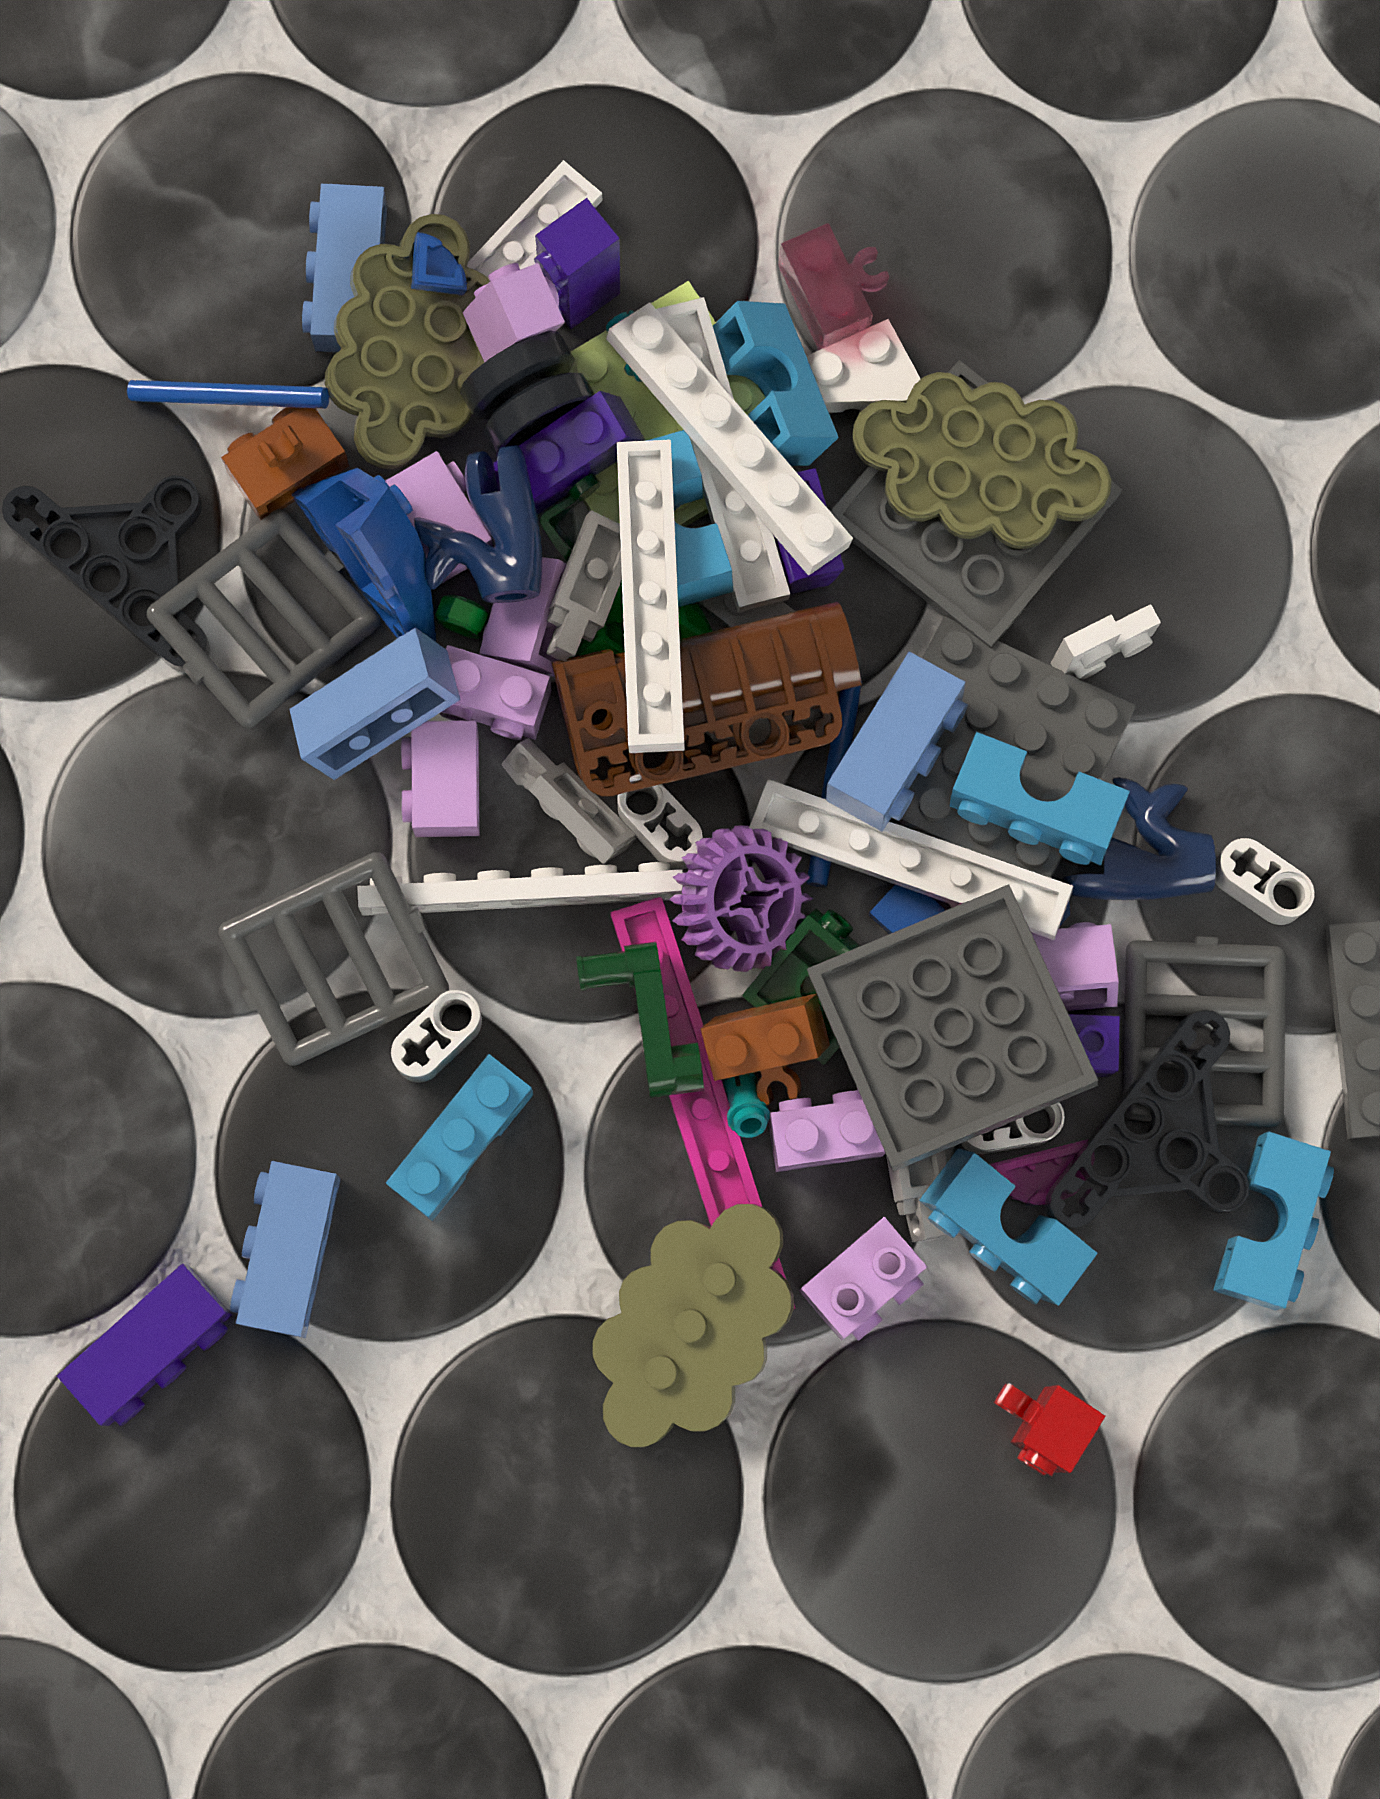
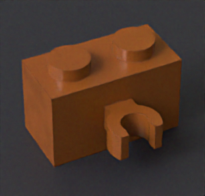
M284 408L273 417L271 426L256 435L254 433H247L240 436L227 448L228 453L221 457L227 473L260 521L274 510L284 509L295 502L291 494L298 489L333 477L349 467L345 450L316 408Z
M817 993L715 1016L700 1028L714 1081L761 1071L762 1077L757 1084V1095L760 1101L766 1105L774 1100L771 1090V1083L773 1081L783 1082L788 1089L790 1100L796 1099L801 1094V1081L799 1076L792 1069L788 1068L787 1065L819 1058L830 1046Z

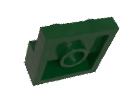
M816 908L785 942L787 950L780 949L771 959V966H766L741 996L754 1007L816 994L807 969L860 947L849 936L853 931V927L837 912L829 909L823 914ZM819 1000L830 1046L819 1058L815 1059L825 1065L839 1049V1045Z

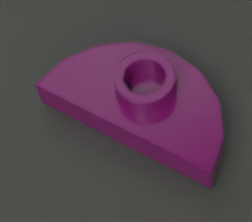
M1088 1139L989 1165L1016 1186L1009 1195L1011 1199L1030 1206L1045 1205L1046 1196L1050 1188ZM1093 1152V1154H1092V1156H1091V1164H1092V1166H1093V1163H1094V1160H1095V1154H1094V1152ZM1078 1170L1075 1174V1177L1086 1181L1084 1176ZM1077 1191L1072 1194L1062 1192L1060 1198L1065 1200L1075 1195Z

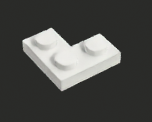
M1151 604L1116 622L1111 614L1065 637L1052 659L1051 665L1063 671L1064 674H1075L1077 678L1084 680L1106 667L1104 661L1112 655L1121 651L1126 658L1150 646L1153 643L1150 636L1155 633L1161 622Z

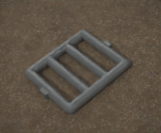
M283 509L274 510L147 609L148 620L186 662L183 665L184 672L196 685L203 682L244 728H252L377 630L380 625L379 616L341 574L344 569L342 563L331 551L325 555L289 513ZM278 534L353 618L354 621L331 639L255 553ZM236 566L243 570L314 651L292 670L286 667L214 584ZM196 597L200 599L273 683L250 703L173 616Z
M379 852L370 853L225 921L218 929L219 937L246 987L242 989L241 995L250 1012L257 1009L280 1056L289 1066L303 1063L432 1003L441 994L449 991L448 981L423 934V931L427 929V925L418 907L411 910L385 856ZM369 878L375 884L423 980V983L395 996L342 893L343 890ZM319 901H323L375 1004L348 1018L344 1016L293 915ZM272 923L326 1026L325 1029L297 1041L244 938Z
M1203 936L1195 937L1194 943L1131 941L1126 947L1123 1095L1161 1048L1146 1047V1015L1187 1017L1190 1014L1208 1010L1220 1014L1223 1018L1264 1020L1263 1052L1225 1050L1209 1070L1263 1073L1262 1105L1213 1103L1216 1125L1279 1126L1284 1120L1285 951L1278 946L1218 944V937ZM1147 962L1264 967V998L1147 994ZM1174 1048V1051L1180 1052L1189 1058L1197 1050L1186 1049L1181 1051L1179 1048ZM1191 1059L1196 1068H1198L1200 1062ZM1164 1062L1159 1067V1069L1182 1070L1179 1065L1173 1062ZM1131 1104L1124 1113L1125 1118L1129 1121L1152 1122L1150 1111L1141 1104Z

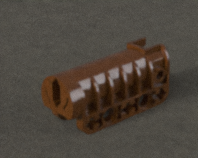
M838 602L680 639L683 726L686 746L690 747L703 743L705 739L704 733L709 732L713 733L717 739L733 737L738 747L737 749L735 745L728 747V741L722 740L710 744L711 753L709 754L701 753L700 749L696 747L685 749V751H667L666 759L660 766L647 768L643 764L644 752L629 753L625 652L614 654L611 649H605L566 659V662L563 660L552 662L577 773L585 786L591 792L600 796L623 794L826 745L839 735L842 727V714L837 691L862 685L852 636L842 607ZM810 708L820 710V717L813 720V729L804 728L801 723L787 725L783 717L792 715V721L795 722L809 718ZM605 709V719L601 723L593 724L591 720L593 713L596 710ZM760 718H767L770 724L768 736L764 741L751 743L749 739L751 725ZM626 749L628 750V759L635 770L633 774H630L629 770L624 771L623 764L613 766L607 769L608 778L603 780L598 779L595 772H590V770L598 767L597 758L602 756L608 758L611 764L627 762L623 751ZM638 774L641 776L640 780L630 782L631 776Z

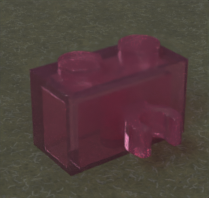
M829 223L781 243L778 261L780 271L818 350L869 328L873 314L861 290L867 292L879 291L887 285L889 280L887 271L871 276L863 270L864 265L872 263L877 259L878 252L876 247H867L860 250L855 255L853 263L848 265Z

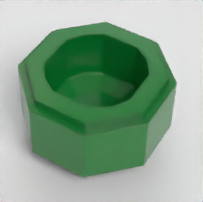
M458 595L443 596L435 614L437 623L449 631L473 639L482 638L489 620V614L483 606L470 598Z

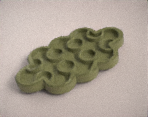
M429 214L416 219L407 228L400 247L379 244L369 247L360 254L350 275V287L354 297L340 308L334 320V334L341 350L333 356L326 369L325 387L328 389L329 398L338 408L357 416L354 425V441L357 450L368 463L378 468L395 469L405 466L418 454L425 436L445 438L455 435L468 423L472 415L460 394V389L463 382L474 370L484 363V360L462 312L476 298L474 291L488 284L490 280L484 274L467 267L470 256V243L467 234L457 221L445 215ZM417 232L431 235L443 243L442 245L461 264L467 282V291L464 295L411 289L414 238Z
M936 372L924 376L913 386L907 403L895 400H880L871 403L859 413L853 426L852 442L856 454L866 465L876 470L887 472L885 494L893 510L910 521L924 522L938 517L949 533L959 538L973 539L991 531L1001 543L1011 548L1027 549L1039 545L1049 536L1057 518L1067 521H1082L1093 517L1104 507L1111 492V478L1105 464L1097 456L1087 451L1076 449L1078 427L1070 411L1053 400L1039 399L1024 404L1019 394L1012 387L1004 383L990 382L971 390L963 379L951 373Z
M737 1204L724 1210L711 1227L695 1220L671 1223L665 1226L654 1239L651 1247V1265L632 1271L623 1280L619 1290L621 1313L608 1318L597 1329L593 1340V1358L598 1369L613 1382L603 1403V1420L608 1432L618 1442L629 1447H647L661 1441L670 1432L674 1424L689 1431H707L717 1427L731 1415L736 1402L735 1385L747 1383L755 1379L763 1371L767 1362L765 1337L779 1332L789 1322L794 1309V1294L789 1282L778 1271L773 1269L783 1247V1231L778 1219L768 1209L756 1204Z

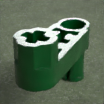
M657 942L624 946V951L585 957L576 956L581 991L588 988L629 983V988H635L650 1098L704 1091L698 1042L671 1046Z

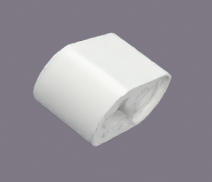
M639 774L631 776L630 782L640 780L641 776ZM662 784L618 794L619 817L636 834L638 840L659 862L670 863L672 870L686 869L687 866L681 857L686 856L688 853H697L695 842L703 838L702 830L697 821ZM640 791L651 794L657 802L655 809L645 815L633 813L626 804L632 794ZM666 812L670 813L666 817V827L676 837H680L684 833L689 835L687 841L688 850L684 851L680 847H675L671 851L667 849L669 836L659 825ZM655 828V831H654L653 833H651V832L649 831V830Z
M1240 838L1234 840L1216 857L1215 883L1217 886L1272 924L1285 925L1293 922L1305 913L1313 903L1314 887L1311 880L1303 872L1253 839ZM1240 856L1248 861L1245 867L1246 873L1241 877L1233 872L1236 865L1235 861ZM1267 872L1272 877L1257 891L1254 886L1262 880L1260 877ZM1285 885L1294 891L1297 898L1295 909H1284L1275 902L1273 897L1274 886Z
M447 991L435 999L396 1037L391 1048V1056L394 1065L404 1078L412 1082H425L434 1078L478 1035L482 1026V1016L476 1000L464 991ZM460 1004L469 1008L472 1012V1018L466 1028L460 1031H451L442 1025V1015L448 1007ZM430 1024H433L439 1037L449 1043V1045L441 1049L436 1040L426 1050L427 1057L429 1058V1062L422 1067L419 1063L414 1062L408 1067L405 1065L409 1060L406 1049L412 1044L419 1049L424 1047L432 1039L430 1033L425 1029Z
M1058 1102L1044 1108L1050 1117V1127L1045 1133L1039 1134L1030 1131L1025 1126L1022 1117L1010 1122V1127L993 1131L988 1136V1141H983V1136L979 1135L961 1143V1145L966 1150L976 1154H989L1045 1144L1055 1137L1063 1127L1065 1118L1063 1107ZM1010 1129L1015 1137L1014 1139L1009 1138Z

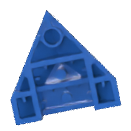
M355 468L302 487L291 494L319 538L329 551L337 554L349 572L351 580L396 639L417 628L436 642L432 594L425 572L427 558L418 533L407 517L413 511V508L402 491L395 484L389 487L380 475L373 478L359 468Z

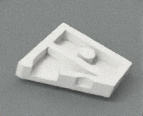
M889 319L806 356L829 413L843 412L847 409L862 411L869 404L880 400H895L907 403L913 386L921 379Z

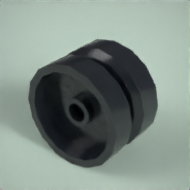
M545 332L534 335L507 347L474 370L462 384L460 394L472 415L476 419H489L483 434L497 457L501 447L521 445L595 394L582 373H569L575 358L558 332Z

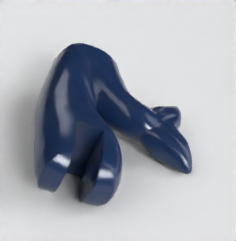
M519 446L501 447L498 452L497 465L501 491L497 490L495 468L487 452L480 451L469 454L466 460L465 483L467 494L474 511L493 537L495 547L490 546L471 533L455 530L449 525L420 517L414 519L415 529L420 540L429 548L425 572L427 583L432 590L436 589L461 563L467 566L471 572L483 601L511 603L532 599L540 595L542 583L540 528L526 460Z
M1113 778L1112 782L1115 786L1130 791L1124 807L1135 820V825L1143 839L1159 855L1112 837L1103 859L1104 874H1078L1063 878V883L1073 886L1071 896L1100 900H1150L1213 892L1216 878V856L1212 835L1175 828L1167 819L1188 791V788L1181 784H1167L1158 787L1150 793L1139 783L1131 779Z

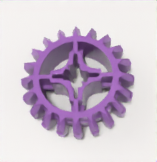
M734 826V828H731V831L730 829H717L715 832H712V838H701L695 842L697 853H688L686 856L681 857L688 868V872L677 873V875L673 876L675 881L683 885L682 894H676L670 900L674 904L682 905L683 912L678 914L672 921L677 923L678 926H688L681 940L686 942L687 945H697L695 956H698L701 960H712V965L716 968L727 970L732 968L736 972H748L752 968L764 969L766 966H771V958L780 949L787 950L785 942L796 930V924H801L807 917L804 913H801V904H806L813 898L806 893H801V885L810 876L804 872H795L802 857L797 856L795 853H786L788 842L782 838H772L771 832H768V830L752 829L749 826ZM745 857L757 865L765 881H760L757 878L753 867H748ZM744 891H753V892H751V893H749V894H746ZM741 895H743V896H742V897H743L742 903H739V902H741L740 897H741ZM737 903L740 907H733L731 905ZM717 917H724L727 920L730 930L736 931L738 942L723 930Z

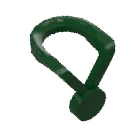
M594 473L587 475L568 491V498L546 511L540 519L543 530L567 562L574 543L562 530L560 523L578 503L584 501L600 487L601 482Z

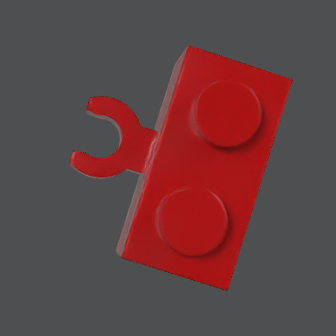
M1009 1383L1004 1384L993 1402L1023 1421L1010 1443L1021 1449L1017 1459L1043 1476L1047 1474L1052 1477L1054 1472L1071 1473L1106 1415L1059 1385L1044 1387L1035 1401Z

